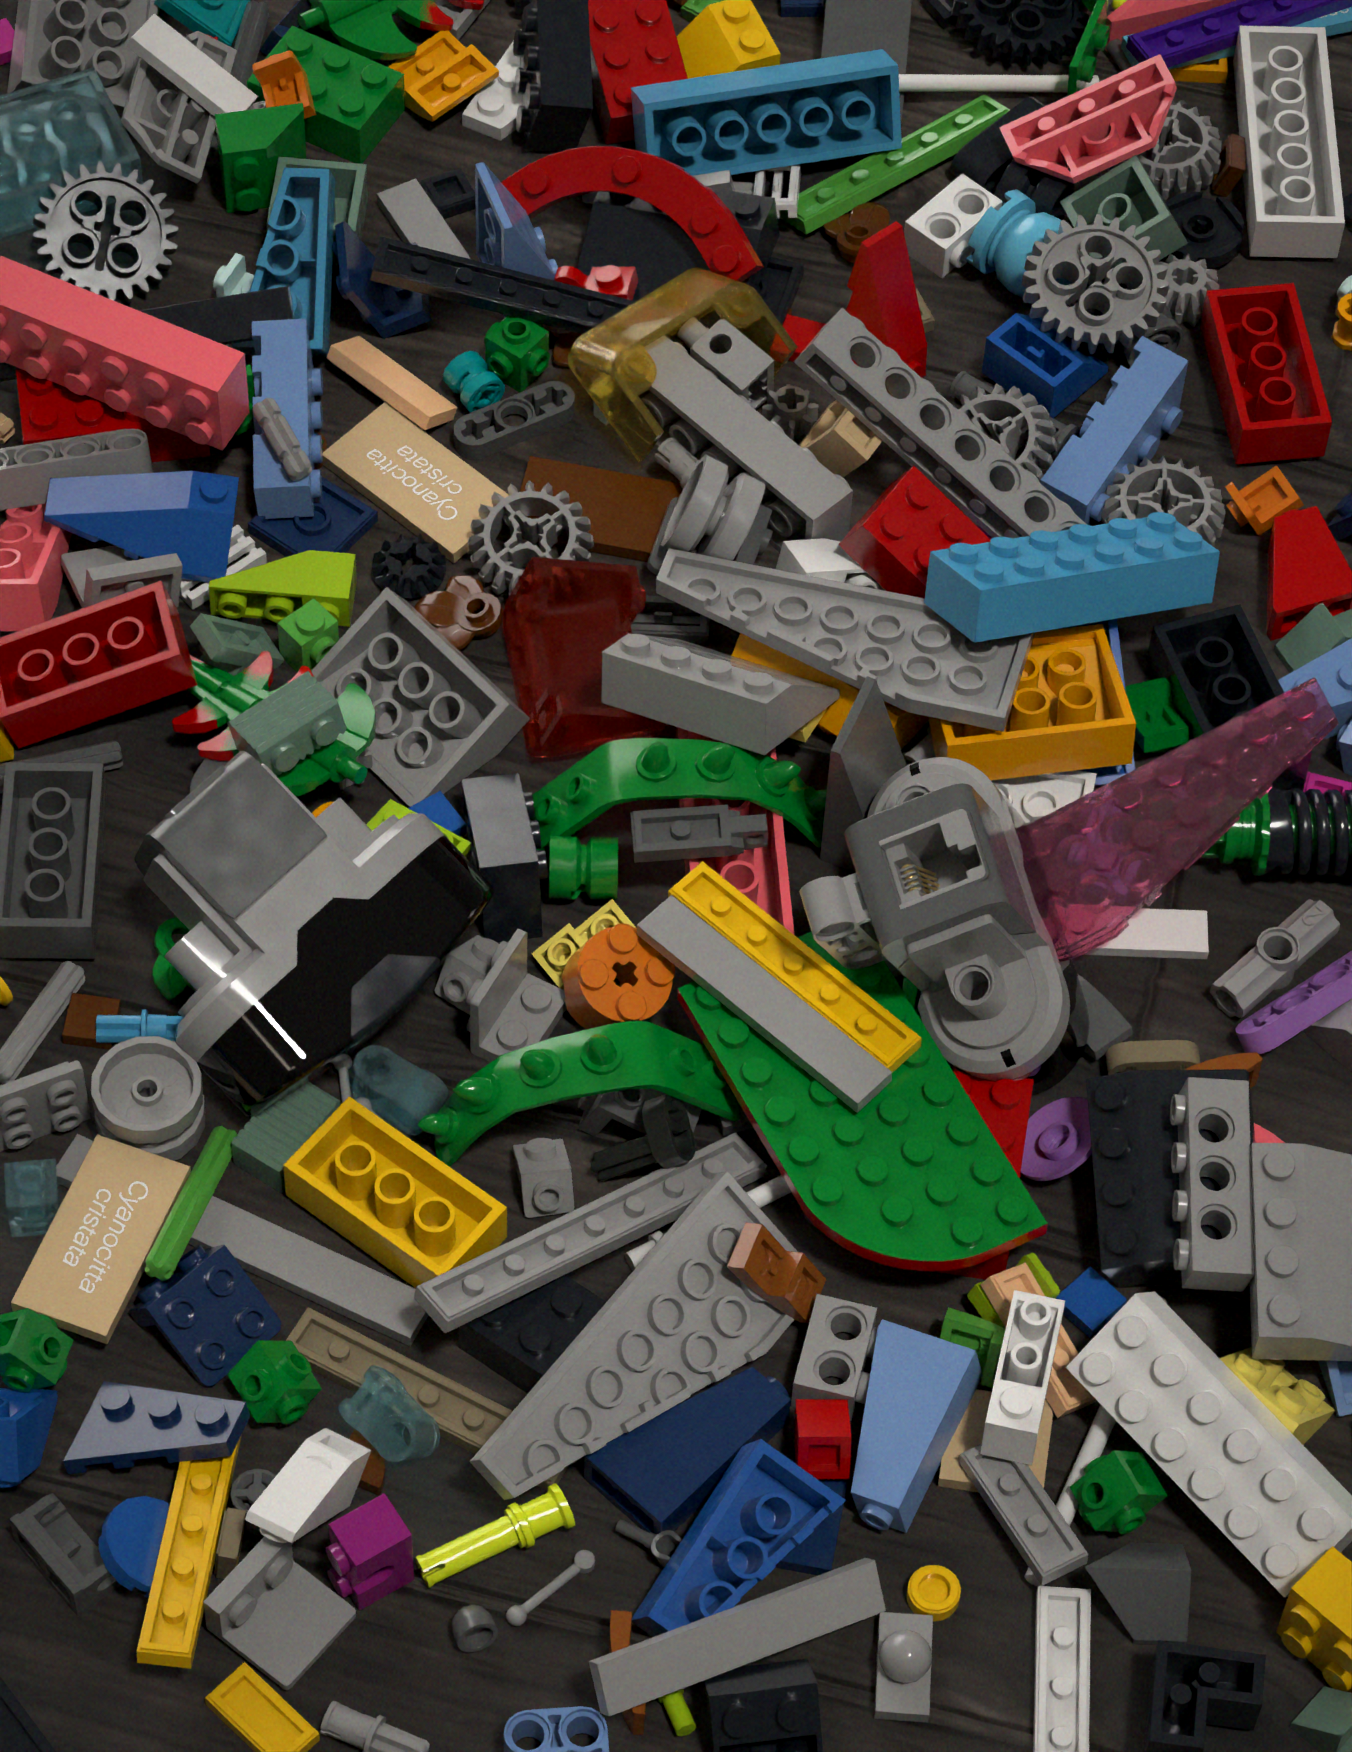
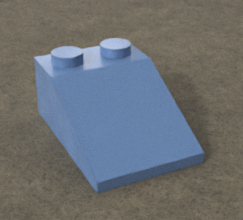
M484 162L475 164L476 254L479 261L554 280L558 266L554 259L548 260L545 254L546 244L540 227H533L526 210Z

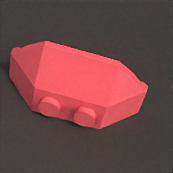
M1159 54L1001 126L999 129L1015 162L1075 184L1135 155L1154 148L1177 86L1162 56Z

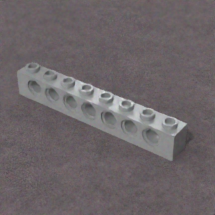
M841 308L822 327L794 361L795 364L911 466L914 465L949 500L992 538H1018L1030 536L1032 532L1038 530L1056 532L1069 530L1071 526L1076 524L1087 525L1074 513L1067 503L1054 496L1039 482L1032 472L1025 470L1005 452L1004 448L997 441L990 439L970 421L963 411L949 403L936 391L935 387L928 380L921 378L901 360L900 356L893 349L886 347L866 329L862 321L851 316L845 309Z

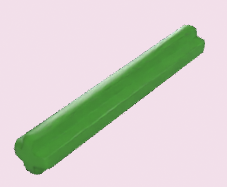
M217 1126L212 1130L146 1258L145 1272L149 1277H157L159 1280L165 1281L172 1276L233 1156L231 1143L233 1138L238 1136L235 1130H227L223 1126Z

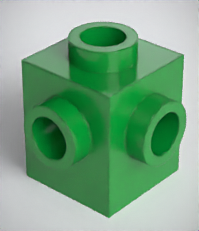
M508 315L501 322H495L488 329L484 338L487 371L495 372L503 383L519 393L523 392L549 366V331L545 330L540 323Z
M30 1308L1 1314L0 1375L3 1377L2 1381L8 1387L20 1392H30L32 1389L56 1385V1382L62 1377L67 1368L66 1358L74 1340L60 1331L53 1319L35 1313Z
M258 1340L227 1374L243 1402H246L250 1415L257 1423L289 1424L300 1419L308 1411V1404L322 1390L311 1372L312 1369L309 1361L299 1353L292 1341Z
M1113 1450L1109 1455L1098 1457L1084 1468L1083 1472L1085 1475L1070 1486L1079 1502V1513L1088 1525L1093 1527L1095 1531L1119 1532V1534H1127L1139 1528L1147 1519L1145 1514L1167 1497L1165 1490L1142 1452Z

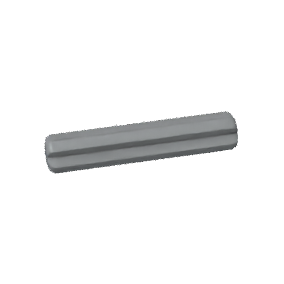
M71 961L61 963L1 1047L0 1083L6 1084L17 1078L70 1003L71 994L77 993L85 982V971L82 967L75 965Z

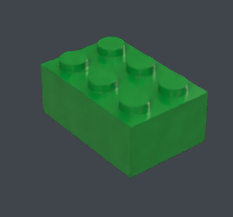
M292 25L265 59L290 50L294 53L307 74L316 115L304 119L306 142L353 163L363 164L405 110L404 74ZM252 74L247 80V88L258 96L254 103L265 101L262 86L255 75Z

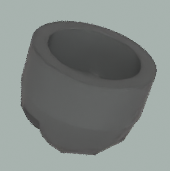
M474 1604L464 1606L455 1613L452 1620L453 1636L459 1649L464 1652L480 1651L491 1645L498 1636V1629L492 1615L482 1606Z

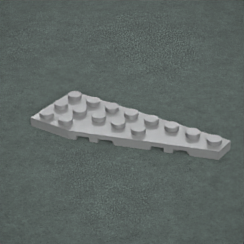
M671 548L668 549L656 578L657 594L847 684L861 689L867 676L876 679L883 701L913 714L1004 732L1035 633L974 643L924 604V598Z
M728 1171L714 1176L470 1460V1463L504 1500L519 1496L561 1472L569 1464L606 1446V1443L616 1437L634 1430L691 1397V1394L730 1375L738 1367L763 1356L794 1321L792 1317L786 1315L747 1287L727 1267L746 1222L763 1224L786 1251L798 1252Z

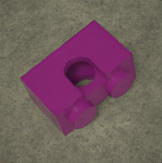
M385 1493L329 1523V1537L332 1543L326 1547L327 1556L332 1564V1568L327 1571L329 1579L341 1598L350 1596L359 1611L414 1580L412 1534Z

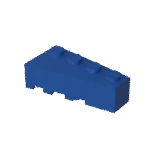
M759 1439L743 1445L632 1617V1623L650 1636L655 1637L734 1607L741 1597L757 1582L762 1581L776 1567L775 1565L795 1546L800 1545L814 1531L816 1526L829 1514L835 1512L846 1500L764 1440Z

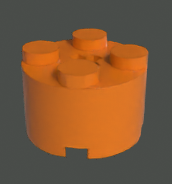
M623 923L606 928L596 933L569 958L564 967L562 983L564 982L566 996L564 1001L567 1010L574 1020L585 1029L627 1021H647L666 1003L671 992L675 967L672 962L637 935V928ZM615 978L620 981L619 986L613 981Z

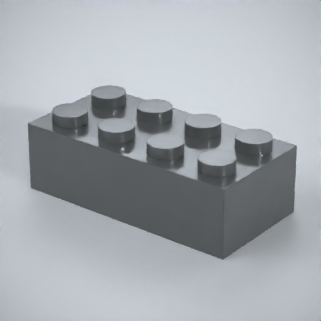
M6 762L0 823V958L96 959L107 809V789L103 763Z

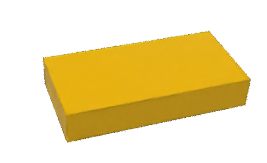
M245 1662L205 1697L206 1706L254 1752H308L320 1741L319 1732Z

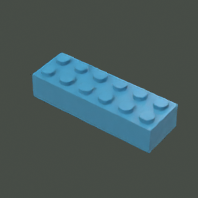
M883 49L631 87L635 150L664 158L682 167L684 171L692 176L730 170L731 175L902 148L898 64Z
M1153 512L1148 517L1133 520L1115 518L1107 524L1094 526L1076 524L1071 526L1069 530L1050 532L1038 530L1025 537H995L990 542L974 545L956 543L952 544L948 549L930 551L924 604L974 643L1212 603L1220 551L1203 540L1200 534L1190 531L1176 521L1173 515L1164 512Z

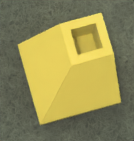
M1252 1347L1219 1358L1302 1445L1313 1436L1335 1411L1323 1401L1325 1395L1318 1387L1306 1380H1297L1286 1371L1283 1360L1252 1359Z

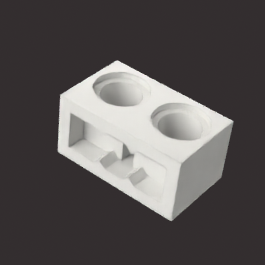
M962 173L905 221L904 236L908 255L941 278L946 276L955 267H962L967 262L966 258L972 255V252L975 250L968 245V242L976 225L990 206L998 211L1002 207V200Z

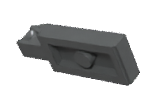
M728 804L640 810L630 813L634 863L732 856V854L744 853V850L766 847L768 845L766 814L740 816V811L729 810Z

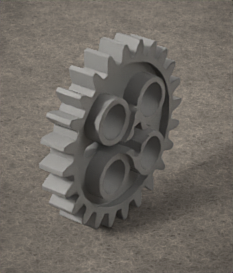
M1100 214L1096 215L1093 225H1087L1082 215H1078L1075 228H1072L1065 220L1060 221L1058 234L1050 229L1045 230L1043 242L1035 241L1031 253L1032 256H1027L1024 267L1026 272L1023 274L1021 285L1027 287L1023 301L1025 303H1034L1031 306L1030 318L1044 316L1040 330L1045 332L1055 328L1057 330L1055 337L1057 343L1061 342L1066 336L1072 338L1071 348L1074 351L1080 346L1081 342H1087L1090 354L1095 353L1098 343H1103L1109 353H1113L1116 340H1119L1126 348H1130L1133 334L1139 338L1142 336L1146 337L1148 326L1156 327L1160 316L1158 312H1163L1167 299L1164 296H1167L1170 282L1164 280L1168 270L1167 265H1157L1161 251L1152 250L1147 252L1150 237L1145 236L1136 240L1133 238L1136 226L1132 225L1123 232L1119 230V218L1116 217L1109 227L1103 226ZM1088 253H1099L1104 256V259L1092 258ZM1119 261H1123V262H1124V263H1121V264L1117 265L1115 268H1112V269H1111V267H1112L1113 265H1115L1117 262H1119ZM1064 278L1072 282V284L1062 285L1056 282L1055 279ZM1119 283H1129L1136 289H1124ZM1077 299L1079 300V302H1077V303H1076L1074 306H1072V307L1066 306V305H1069V304L1075 302ZM1092 308L1097 309L1100 312H1102L1103 315L1094 316L1089 314L1086 310Z

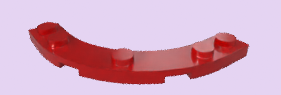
M588 146L568 149L534 161L501 182L526 210L530 220L559 202L579 195L589 194V192L622 193L644 200L665 212L682 227L698 248L723 291L731 290L764 267L732 212L709 187H705L695 177L684 171L682 167L649 153L614 146Z

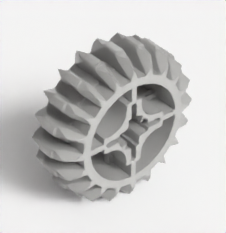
M1180 100L1176 105L1170 106L1156 146L1136 156L1165 202L1168 198L1181 193L1200 192L1201 189H1208L1212 183L1213 175L1219 172L1221 163L1219 156L1222 141L1219 140L1218 128L1212 127L1210 116L1199 117L1197 107L1187 110L1183 108L1182 101ZM1123 162L1108 168V172L1117 167L1118 165L1122 164Z
M997 383L992 393L986 395L983 388L978 387L976 392L977 398L971 401L968 397L961 394L960 401L962 407L960 410L984 434L1000 442V445L1010 457L1015 460L1017 451L1026 445L1022 454L1015 461L1025 470L1032 472L1040 482L1044 476L1040 469L1051 466L1053 459L1050 454L1057 451V442L1053 437L1056 428L1053 422L1049 420V413L1045 406H1042V404L1038 405L1035 396L1030 393L1023 396L1020 389L1015 386L1005 394L1002 386H999Z
M1164 456L1156 464H1153L1145 457L1139 467L1128 463L1127 468L1130 474L1116 472L1113 485H1108L1105 494L1112 498L1105 500L1101 514L1102 523L1107 524L1115 518L1133 520L1148 517L1153 512H1164L1173 515L1176 521L1190 531L1200 534L1203 540L1213 547L1215 542H1218L1224 526L1222 523L1225 518V505L1222 504L1221 490L1213 488L1212 476L1200 478L1199 466L1188 470L1184 468L1182 458L1174 465L1168 464Z
M529 480L525 486L526 491L518 492L517 488L510 484L508 487V497L504 498L494 492L491 496L493 507L480 505L478 512L481 519L472 520L471 533L474 536L469 537L468 547L470 551L474 552L470 557L472 567L481 569L479 571V578L483 584L493 581L492 590L497 596L509 589V599L513 603L519 599L521 594H527L528 603L533 606L537 600L536 594L544 593L545 598L552 602L554 599L553 589L559 588L562 592L568 594L571 590L569 579L581 581L584 576L581 566H589L591 563V553L588 550L594 546L593 535L588 533L591 530L590 519L581 517L583 510L579 501L569 504V494L566 490L553 496V488L549 483L542 488L541 492L535 491L534 483ZM526 516H540V518L531 519ZM507 525L510 529L511 538L504 543V549L496 554L493 549L494 542L499 532ZM565 532L569 538L568 544L562 555L555 561L552 558L551 547L558 542L557 537ZM533 567L536 570H522L520 568Z

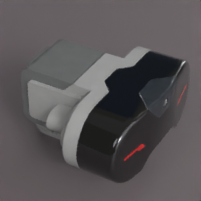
M240 751L229 762L220 766L171 809L163 820L144 836L134 858L136 866L144 875L143 880L146 885L190 930L164 956L196 990L178 1012L183 1019L176 1027V1043L197 1062L199 1068L243 1115L250 1119L275 1105L308 1082L311 1084L315 1083L369 1043L419 993L492 900L495 893L490 882L425 814L409 813L400 820L395 815H392L372 831L341 798H338L320 815L315 817L265 764H260L252 755L245 751Z
M947 757L928 758L909 764L897 771L883 784L873 799L867 818L852 824L844 832L856 873L843 878L839 876L821 877L801 887L799 892L813 938L847 969H861L884 960H888L921 991L918 1009L922 1022L946 1061L953 1067L973 1077L990 1081L1034 1079L1032 1096L1044 1092L1063 1080L1078 1063L1088 1040L1090 1022L1088 1008L1068 942L1029 830L1018 811L991 780L975 766L959 759Z

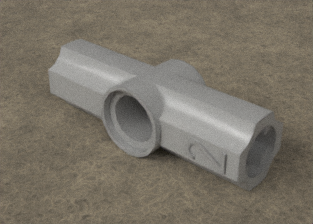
M1308 899L1278 927L1264 930L1259 935L1256 946L1212 984L1210 993L1216 1000L1218 1008L1229 1017L1237 1016L1243 1018L1273 990L1282 989L1289 985L1295 970L1338 933L1340 923L1335 918L1333 910L1321 900L1313 901ZM1270 956L1278 957L1281 960H1274Z

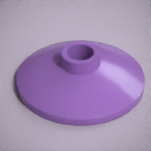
M1066 1097L1053 1101L1039 1109L1028 1119L1021 1174L1036 1181L1053 1180L1074 1171L1090 1157L1092 1148L1087 1099L1082 1097Z

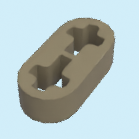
M1188 1040L1127 1041L1108 1048L1106 1062L1108 1075L1133 1070H1184L1200 1063L1198 1046Z

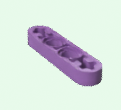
M1352 951L1239 1023L1235 1030L1244 1053L1257 1052L1262 1054L1268 1052L1352 999Z

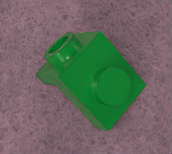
M1164 677L1125 686V692L1136 721L1134 740L1144 753L1166 752L1172 749V747L1189 743V727L1172 706L1171 683L1167 678Z

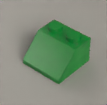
M303 103L215 114L219 174L227 213L269 208L278 158L307 159Z

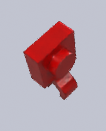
M607 265L592 267L590 275H585L579 269L572 266H562L557 269L554 281L633 300L638 284V276L635 266L617 267Z

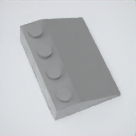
M18 0L6 101L50 112L122 115L139 60V56L129 49L127 44L131 37L153 14L157 15L158 6L154 4L155 0Z
M388 587L381 592L312 670L317 682L319 681L322 687H325L327 692H330L336 699L345 691L349 683L358 685L371 698L377 723L375 738L371 745L366 748V750L372 751L373 767L370 769L409 807L439 791L444 794L461 782V779H465L498 755L530 720L515 703L412 605Z
M628 633L602 651L601 703L762 755H766L840 698V689L680 639Z
M1252 1143L1251 1180L1254 1276L1249 1282L1252 1359L1352 1361V1155L1300 1143Z

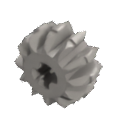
M1189 253L1180 260L1169 254L1165 262H1158L1157 264L1167 265L1168 267L1164 279L1170 282L1167 296H1164L1167 299L1166 306L1171 312L1173 320L1178 322L1179 325L1182 322H1186L1195 328L1202 316L1206 291L1219 289L1220 284L1217 283V270L1207 269L1205 259L1197 262L1191 261Z

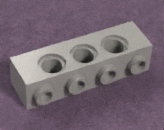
M1188 1077L1179 1094H1173L1170 1105L1171 1124L1178 1125V1142H1174L1172 1147L1171 1168L1173 1173H1179L1180 1190H1175L1172 1202L1173 1220L1180 1221L1181 1239H1176L1174 1245V1269L1182 1271V1288L1243 1292L1254 1276L1249 1082L1244 1080ZM1199 1129L1211 1130L1217 1135L1219 1142L1213 1143L1205 1140L1200 1135ZM1206 1176L1214 1179L1219 1184L1221 1190L1213 1191L1207 1189L1201 1183L1200 1177ZM1201 1225L1215 1227L1221 1233L1222 1239L1209 1238L1202 1231Z

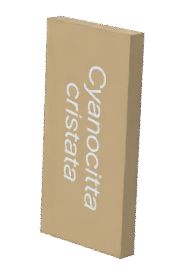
M386 402L323 452V465L416 536L421 534L425 542L428 543L437 542L441 554L445 555V558L453 564L469 551L468 539L474 536L471 533L470 525L472 520L481 519L478 512L480 505L493 507L491 496L494 492L504 498L509 496L505 491Z
M97 1134L11 1301L12 1311L30 1308L35 1313L53 1319L59 1328L108 1344L145 1270L146 1258L191 1173L190 1166Z

